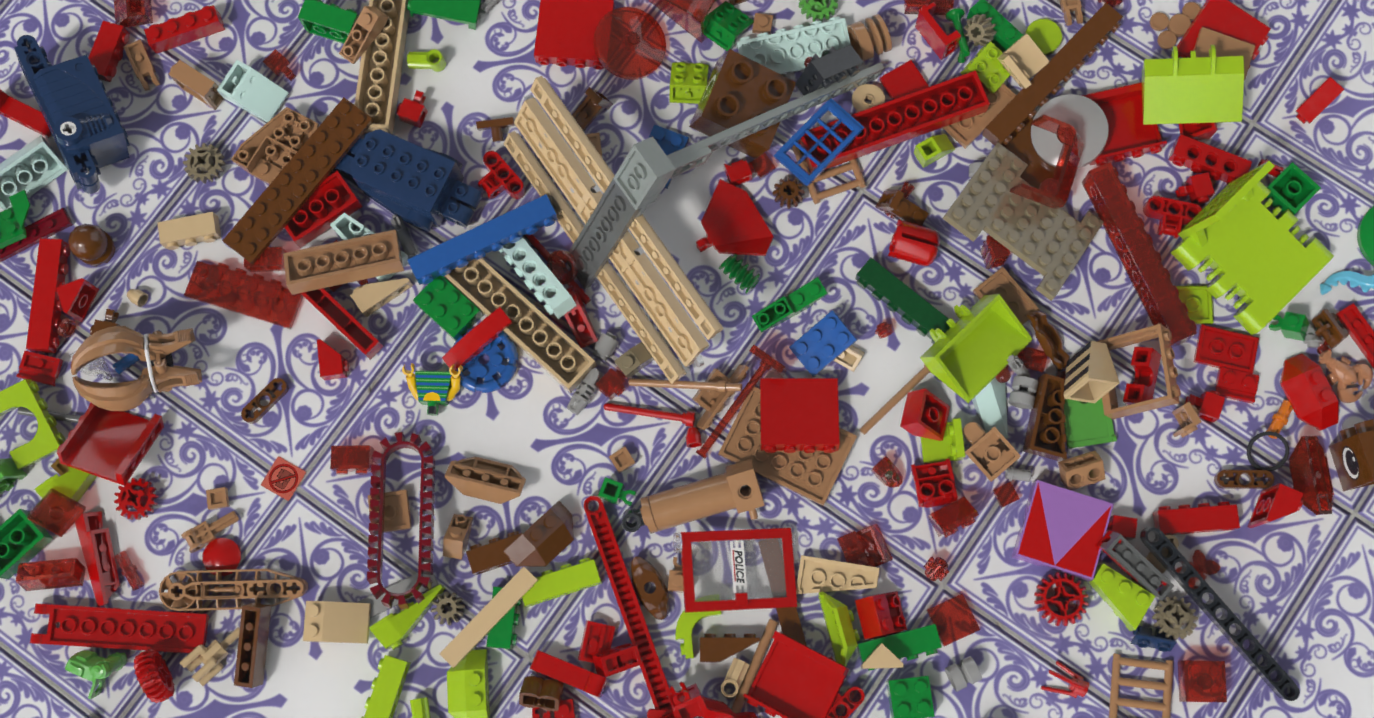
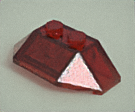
M1302 436L1289 458V470L1292 476L1293 489L1303 493V505L1315 515L1332 514L1334 493L1327 456L1317 436Z

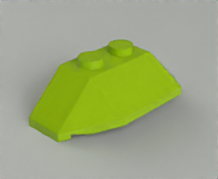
M823 591L819 592L818 597L835 660L846 666L858 646L857 641H860L857 629L853 630L852 626L854 621L853 612L848 610L847 606Z
M487 649L471 650L455 668L451 667L447 671L448 713L454 718H490Z

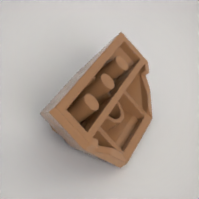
M479 457L451 461L445 473V478L463 495L498 504L519 497L526 483V479L512 465Z

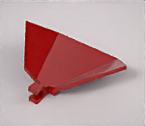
M720 179L701 220L707 238L696 241L698 250L702 252L713 246L719 254L766 256L774 238L773 234L748 193Z

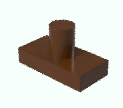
M513 117L476 122L477 130L479 131L491 129L493 142L504 141L502 128L516 125L514 124L515 119Z

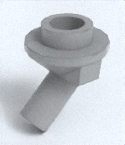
M1309 324L1307 330L1309 335H1306L1303 343L1307 344V347L1319 348L1320 344H1324L1321 336L1315 334L1316 330L1311 324Z

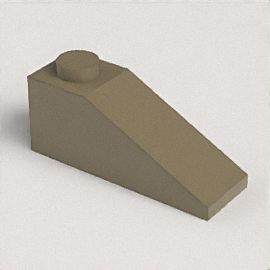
M659 331L660 336H662L664 342H666L668 348H670V344L665 339L661 331ZM641 342L629 349L614 362L623 376L629 380V378L651 363L654 358Z

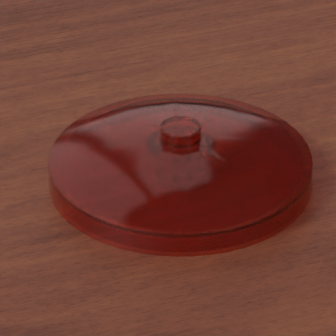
M633 7L616 8L608 12L600 20L594 32L593 45L598 60L606 70L617 77L628 80L645 78L660 66L665 57L666 39L659 23L643 10Z

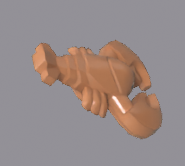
M1326 350L1322 352L1318 363H1325L1331 374L1326 376L1328 382L1332 386L1337 382L1338 398L1344 403L1357 401L1363 392L1359 391L1354 395L1353 392L1358 391V388L1346 387L1358 382L1359 385L1363 384V389L1368 388L1373 378L1371 368L1366 364L1349 366L1351 361L1344 356L1341 357L1340 361L1331 357L1332 351Z

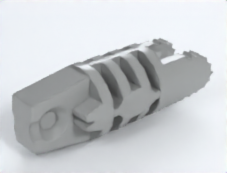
M597 368L591 369L573 394L567 406V409L572 413L578 415L598 389L597 387L603 376Z

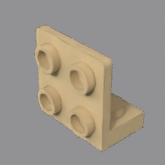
M1028 34L1023 35L997 58L1016 83L1025 89L1031 85L1029 79L1049 63V60Z

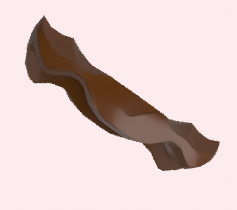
M1030 312L1025 316L1034 328L1036 338L1045 354L1052 360L1057 372H1061L1066 367L1067 361L1070 360V355L1063 349V340L1060 333L1047 321L1046 313Z
M636 556L631 562V575L636 595L641 604L654 618L663 620L670 611L669 595L665 582L657 569L649 561ZM648 582H653L656 586L655 591L651 594L646 593L644 589L645 584Z

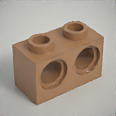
M1095 450L1058 462L1061 482L1068 490H1075L1105 480L1103 460Z

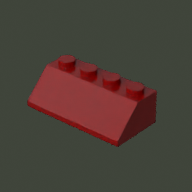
M336 171L321 183L284 228L297 246L302 248L332 228L330 224L343 213L350 216L363 206L340 173Z

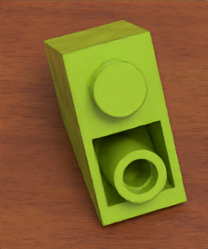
M941 134L932 136L917 144L913 153L924 168L953 152L955 148L947 135Z

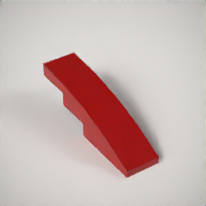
M499 307L458 341L442 359L449 368L454 364V370L457 371L460 365L464 366L481 353L485 346L496 339L500 332L512 324V321Z

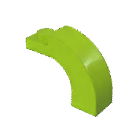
M719 594L704 596L696 599L695 602L720 601ZM684 609L677 622L675 633L676 640L684 639V643H680L681 655H685L686 659H694L692 644L694 626L705 617L721 615V611L685 613Z

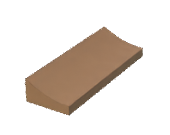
M396 229L283 253L286 285L292 295L404 271Z

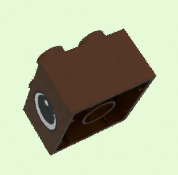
M729 49L717 60L689 127L709 137L788 103L796 82ZM780 122L735 141L728 146L756 159L769 150Z
M1374 419L1354 424V427L1339 431L1342 441L1329 446L1343 492L1374 484Z

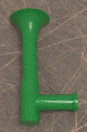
M955 8L947 12L946 19L953 22L955 30L961 35L959 40L960 52L957 60L959 63H964L966 57L970 55L961 25V18L965 13L963 9Z

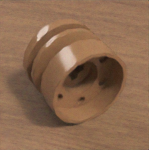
M879 14L873 15L872 19L870 17L866 18L865 26L861 21L847 26L851 46L863 61L873 58L874 51L878 55L883 54V51H891L892 42L889 30Z

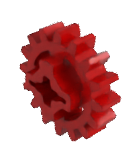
M132 478L131 483L128 481L124 487L118 486L121 491L114 494L118 496L114 503L119 504L116 510L122 511L121 516H127V519L133 520L134 517L136 520H141V515L147 518L148 511L154 512L152 506L158 505L154 499L159 496L153 494L157 489L150 487L151 482H145V479L139 478V480ZM135 487H143L144 489L138 491ZM129 508H135L137 509V511L132 512L129 510Z

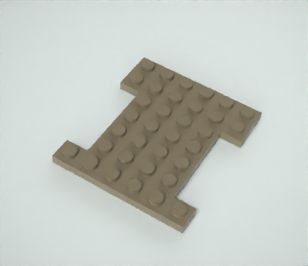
M998 142L942 219L973 242L982 230L1044 276L1036 290L1052 301L1100 229L1103 221L1090 211L1083 216L1080 222L1023 180L1020 176L1028 164Z

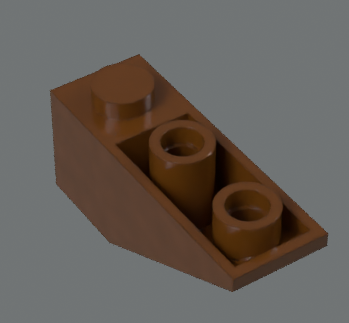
M704 634V637H700V662H722L760 642V638H756V634H744V638H736V634H724V637H716V634Z

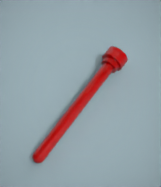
M605 403L603 406L607 411L681 421L682 424L689 427H694L696 412L693 411L680 414Z

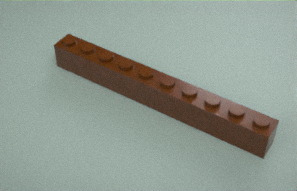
M1105 3L1049 63L1030 81L1031 85L1026 89L1023 88L985 127L982 135L994 146L998 142L1001 145L1007 146L1013 139L1012 135L1015 132L1019 133L1025 127L1024 122L1027 119L1031 121L1037 113L1036 110L1050 100L1048 97L1051 94L1056 95L1062 88L1060 85L1063 82L1067 83L1074 74L1072 72L1075 69L1080 70L1086 63L1084 60L1087 57L1091 58L1098 50L1096 47L1099 44L1103 46L1109 39L1108 35L1111 32L1115 33L1120 28L1121 24L1119 22L1123 16L1109 4Z

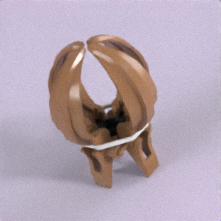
M113 326L96 331L84 340L73 355L71 362L72 375H76L82 367L97 358L116 353L134 354L141 361H146L147 367L142 370V375L137 380L129 382L99 383L75 376L72 379L76 390L83 398L99 408L110 411H127L139 406L152 392H169L172 390V387L200 384L202 382L201 369L175 366L171 354L196 340L193 328L168 334L154 331L152 334L145 335L126 326Z

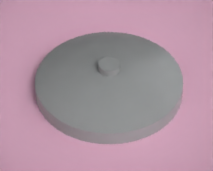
M1076 94L1061 95L1046 102L1036 113L1031 126L1032 144L1038 156L1053 167L1068 170L1081 168L1093 162L1105 148L1108 139V122L1103 110L1091 99Z

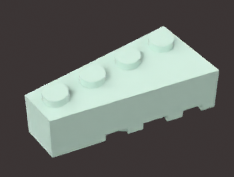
M343 213L330 224L342 240L376 234L346 213ZM400 251L403 266H405L410 258L407 254ZM396 273L378 276L376 278L379 282L388 281Z

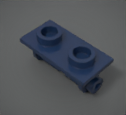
M1140 625L1133 631L1135 636L1131 641V644L1138 645L1141 648L1150 647L1162 652H1171L1177 643L1172 635L1165 638L1166 633H1159V629H1156L1155 635H1152V628Z

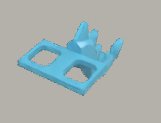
M1341 271L1331 275L1323 284H1320V293L1322 295L1332 290L1330 285L1338 286L1337 281L1342 285H1346L1350 281L1351 288L1361 286L1362 291L1366 293L1370 288L1374 289V274L1365 276L1357 272Z

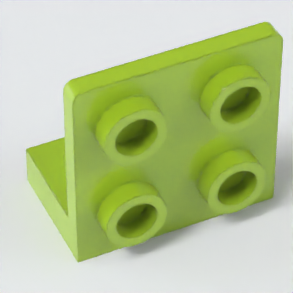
M992 42L983 46L960 72L961 75L976 70L981 83L991 93H995L1010 76L997 59L1003 52Z
M684 62L672 63L669 103L699 104L707 86L709 65Z
M961 418L952 419L951 422H947L943 441L920 437L923 463L942 462L949 458L950 461H961L965 458Z

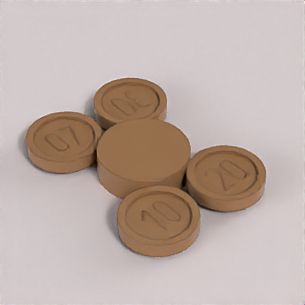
M1188 2L1182 8V14H1176L1170 20L1164 13L1158 12L1153 14L1149 21L1151 28L1156 31H1163L1157 38L1158 45L1163 49L1173 48L1177 42L1176 37L1184 36L1191 25V21L1195 19L1201 10L1200 6L1195 2Z

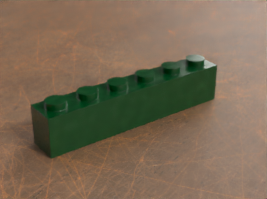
M870 258L856 274V283L861 288H867L872 292L871 295L876 300L885 302L887 304L886 307L890 311L900 314L902 316L901 319L905 323L915 326L917 328L916 331L920 335L927 336L932 340V344L935 341L930 335L931 329L936 330L939 328L944 333L950 329L946 323L949 318L873 258Z

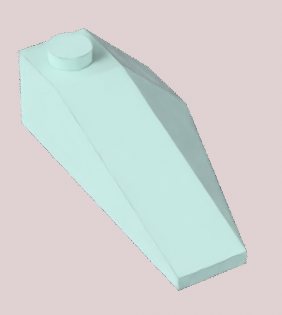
M1001 371L972 399L983 430L987 433L995 426L1007 439L1005 376L1003 371Z

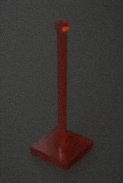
M755 345L749 351L753 357L760 361V366L701 449L696 451L704 459L707 457L706 454L765 371L772 369L781 377L787 371L784 365Z

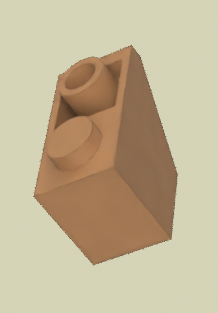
M453 515L443 538L444 557L462 560L467 549L473 517Z

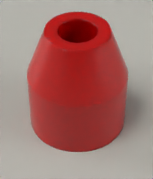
M691 427L687 430L686 445L689 448H696L702 445L701 434L696 427Z

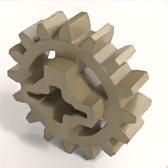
M202 143V147L196 144L195 150L189 148L190 155H184L188 159L183 161V164L187 166L184 168V171L188 173L191 179L194 178L197 183L201 180L206 184L207 179L213 182L214 176L220 177L218 172H224L221 166L226 164L222 160L225 157L212 144L207 146L205 143Z
M1167 596L1163 601L1160 600L1157 603L1158 606L1153 609L1156 614L1152 616V619L1157 620L1154 627L1159 626L1161 628L1159 633L1165 632V638L1172 635L1174 640H1177L1179 636L1181 639H1184L1187 635L1190 636L1197 627L1193 623L1198 620V617L1193 616L1196 610L1190 609L1191 603L1185 604L1184 598L1178 601L1176 596H1173L1171 600ZM1166 607H1169L1168 611L1163 612ZM1187 624L1184 629H1181L1182 625Z

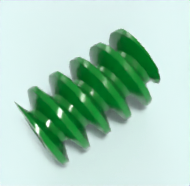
M738 254L730 255L720 265L719 269L724 268L723 273L725 275L730 273V280L736 278L734 283L736 285L741 283L740 289H746L745 293L748 294L758 284L760 274L753 276L754 268L748 271V263L742 266L743 258L737 261Z

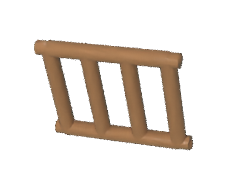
M793 145L792 149L798 161L803 154L798 147ZM805 159L800 166L810 174ZM853 159L845 165L822 172L807 187L814 204H818L824 198L856 187L864 188L866 183L857 160ZM853 170L856 180L819 193L817 192L814 183Z
M1114 653L1109 718H1117L1118 706L1162 711V718H1170L1173 660H1166V662L1121 657V655ZM1120 665L1165 670L1164 682L1120 677ZM1119 685L1162 690L1163 703L1119 698Z

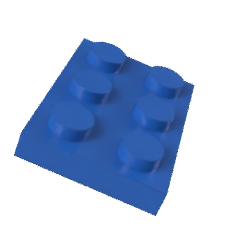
M655 124L649 135V138L654 137L666 155L685 148L689 141V137ZM672 178L669 179L664 188L668 189Z
M832 310L789 348L812 377H815L858 339L835 311Z

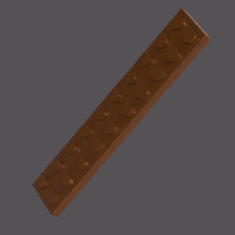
M343 97L222 241L253 265L374 120Z

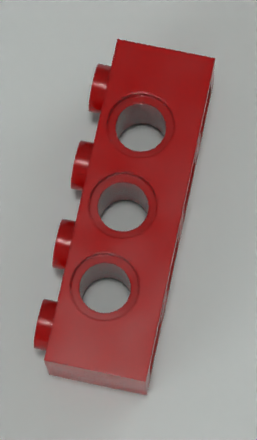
M1182 134L1175 140L1168 158L1174 165L1185 166L1194 173L1209 172L1210 179L1224 181L1227 185L1248 173L1252 164L1250 160ZM1188 153H1192L1195 158H1190ZM1206 160H1210L1213 165L1207 164ZM1224 166L1228 167L1231 172L1225 171Z

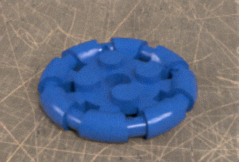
M503 331L498 334L496 339L485 346L481 353L463 366V371L459 374L461 376V386L473 392L482 391V393H490L501 389L503 384L508 383L517 370L518 350L515 343L511 342L509 336ZM465 335L460 336V337L455 341L454 345H455L458 341H460ZM503 343L505 348L500 350L498 346ZM487 355L489 356V362L484 365L480 364V357ZM503 359L509 360L508 365H502ZM468 369L470 374L465 376L463 372ZM500 373L501 377L495 381L493 377ZM478 378H484L483 384L478 383Z

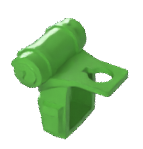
M83 650L75 653L68 660L65 670L92 681L88 698L93 699L101 693L106 677L126 665L127 657L125 653L116 652L104 658L98 656L94 651Z

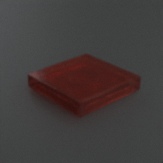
M51 488L27 515V519L62 537L84 513L86 506Z
M963 593L926 610L932 624H936L939 638L944 647L980 630Z

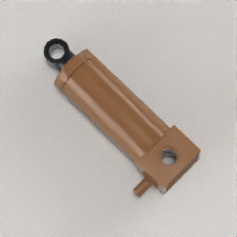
M749 459L726 466L725 473L640 498L642 506L640 509L629 508L624 511L622 516L623 528L628 532H636L641 526L645 525L648 526L652 534L735 508L738 514L748 511L752 520L757 519L756 508L765 505L752 460ZM635 517L637 521L635 523H629L627 522V518Z

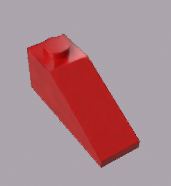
M574 285L566 290L572 296L576 306L564 314L582 349L597 342L598 338L583 301Z

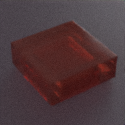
M766 153L751 162L754 172L759 179H762L776 169Z
M1011 482L992 490L1001 508L1020 499Z

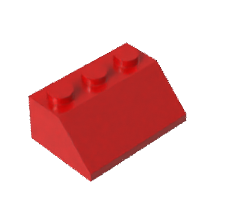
M1281 483L1261 491L1247 527L1254 528L1299 511L1303 505V493Z

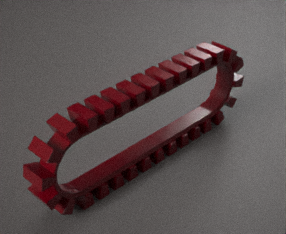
M403 432L395 433L396 443L390 445L385 437L380 441L382 448L385 450L382 454L374 450L372 455L374 463L381 465L371 464V473L373 475L371 476V485L373 488L370 487V496L372 498L370 499V509L372 511H369V520L371 521L369 523V532L371 535H368V543L370 545L368 547V556L370 559L367 560V568L369 569L367 571V581L369 584L378 583V585L369 588L376 600L385 593L386 595L381 600L384 606L392 609L394 599L398 600V606L403 610L409 608L407 598L414 596L418 604L424 600L423 594L418 590L421 586L430 590L433 583L430 577H423V574L433 575V566L431 564L433 563V553L431 551H434V543L432 541L434 539V531L432 527H434L433 504H435V496L433 492H435V459L433 456L425 457L433 453L427 441L418 447L422 442L419 435L412 433L410 442L405 441ZM409 448L415 450L421 456L418 578L410 590L398 594L386 590L382 583L386 463L389 456L396 450Z

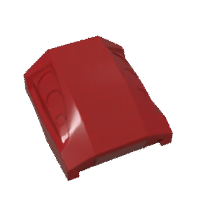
M950 458L942 462L915 466V464L911 465L919 507L942 506L957 500L958 496Z

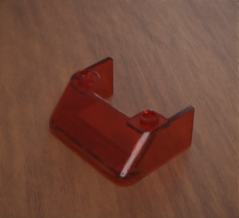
M1042 115L1032 120L1031 125L1056 134L1058 140L1063 143L1053 178L1043 180L1039 189L1021 183L1012 187L1010 192L1045 206L1058 209L1067 203L1083 152L1084 142L1072 125L1047 115Z

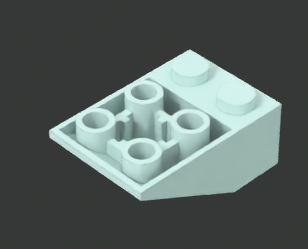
M238 60L235 61L217 89L224 99L265 122H269L274 117L289 94L286 90Z

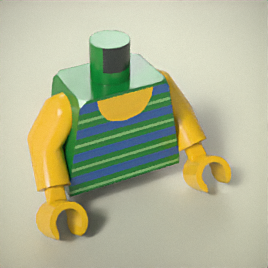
M411 363L412 370H407L404 364L402 372L406 375L408 388L414 399L418 400L422 405H428L427 415L438 416L439 405H448L449 401L453 400L459 392L461 382L459 374L463 371V366L460 365L458 371L454 370L453 364L449 372L415 371L414 374L415 365Z

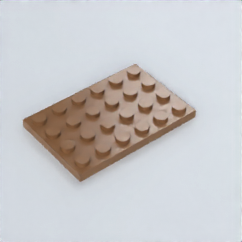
M752 385L718 455L734 463L751 459L756 474L824 506L857 436L839 427V450L833 453H825L824 451H815L814 453H805L804 451L766 453L765 451H760V389Z

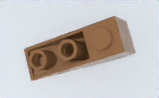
M364 6L339 54L352 64H355L381 33L389 16L374 6Z

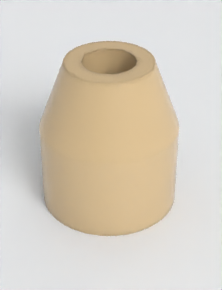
M130 289L127 292V297L131 303L139 307L144 306L148 301V294L139 289Z

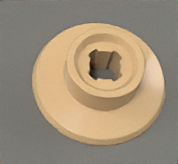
M873 84L859 86L852 95L853 107L858 112L885 103L883 91ZM865 99L872 101L871 104L864 102Z

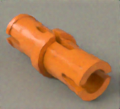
M1283 400L1278 412L1272 416V422L1266 431L1279 434L1283 426L1287 425L1288 417L1293 410L1288 400ZM1268 435L1270 438L1277 439L1275 436Z

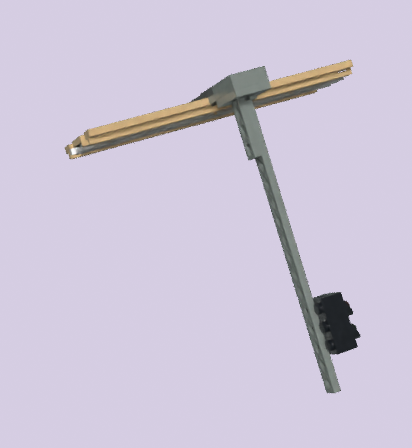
M851 45L837 51L832 46L830 50H824L820 58L815 53L813 57L805 59L804 72L795 83L803 94L802 97L669 155L664 153L652 136L633 145L615 175L584 131H582L569 110H567L557 93L552 89L553 87H551L550 83L543 76L535 78L530 90L536 98L532 95L524 97L525 101L514 124L583 220L585 226L576 217L577 215L567 204L518 133L516 134L515 131L508 133L504 145L540 197L547 194L557 214V221L573 243L564 260L584 289L590 287L596 277L598 278L665 376L673 384L687 374L685 369H683L681 363H679L670 348H668L662 336H660L651 321H649L647 315H645L631 292L621 281L619 275L609 264L608 259L616 267L684 366L687 367L693 363L697 367L704 365L700 353L710 347L707 340L715 337L717 333L723 330V327L642 213L649 204L655 202L669 179L704 164L713 151L877 79L885 69L881 62L860 71L859 68L863 64V60Z

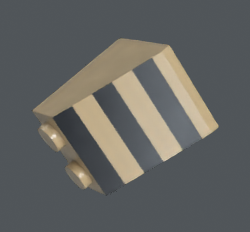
M1090 341L1067 361L1064 384L1065 399L1096 403L1120 383L1107 344Z

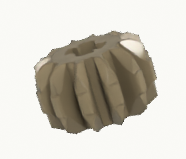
M976 14L966 21L967 25L964 27L967 31L964 36H969L968 42H974V46H985L988 42H991L994 39L993 35L996 34V31L993 29L996 24H991L992 18H986V14Z
M445 592L444 598L439 594L437 595L439 602H432L437 608L431 609V612H438L434 619H440V624L442 625L447 620V624L451 626L452 619L456 623L459 622L457 615L464 616L463 612H459L460 609L465 608V605H459L463 599L461 597L456 599L457 594L454 592L451 596L449 592ZM451 603L452 611L445 613L447 610H444V607L449 606Z

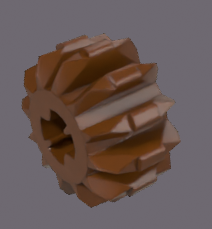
M789 176L786 182L781 178L779 180L780 184L774 185L776 189L773 191V196H776L774 201L776 203L780 202L781 208L785 204L787 209L791 208V204L797 207L798 202L803 201L802 196L805 194V191L802 190L803 184H797L796 178L790 181Z

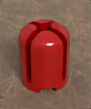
M898 219L897 229L892 236L888 256L921 266L932 264L937 256L941 241L939 233L934 229Z

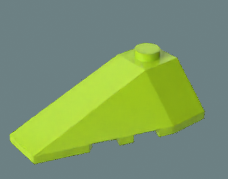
M68 467L67 473L61 476L55 474L34 490L54 510L67 512L80 500L97 476Z
M439 584L424 593L425 599L419 604L411 602L408 604V609H400L398 614L391 613L370 626L369 629L385 649H397L432 607V602L438 599L437 595H441L446 588L444 585Z

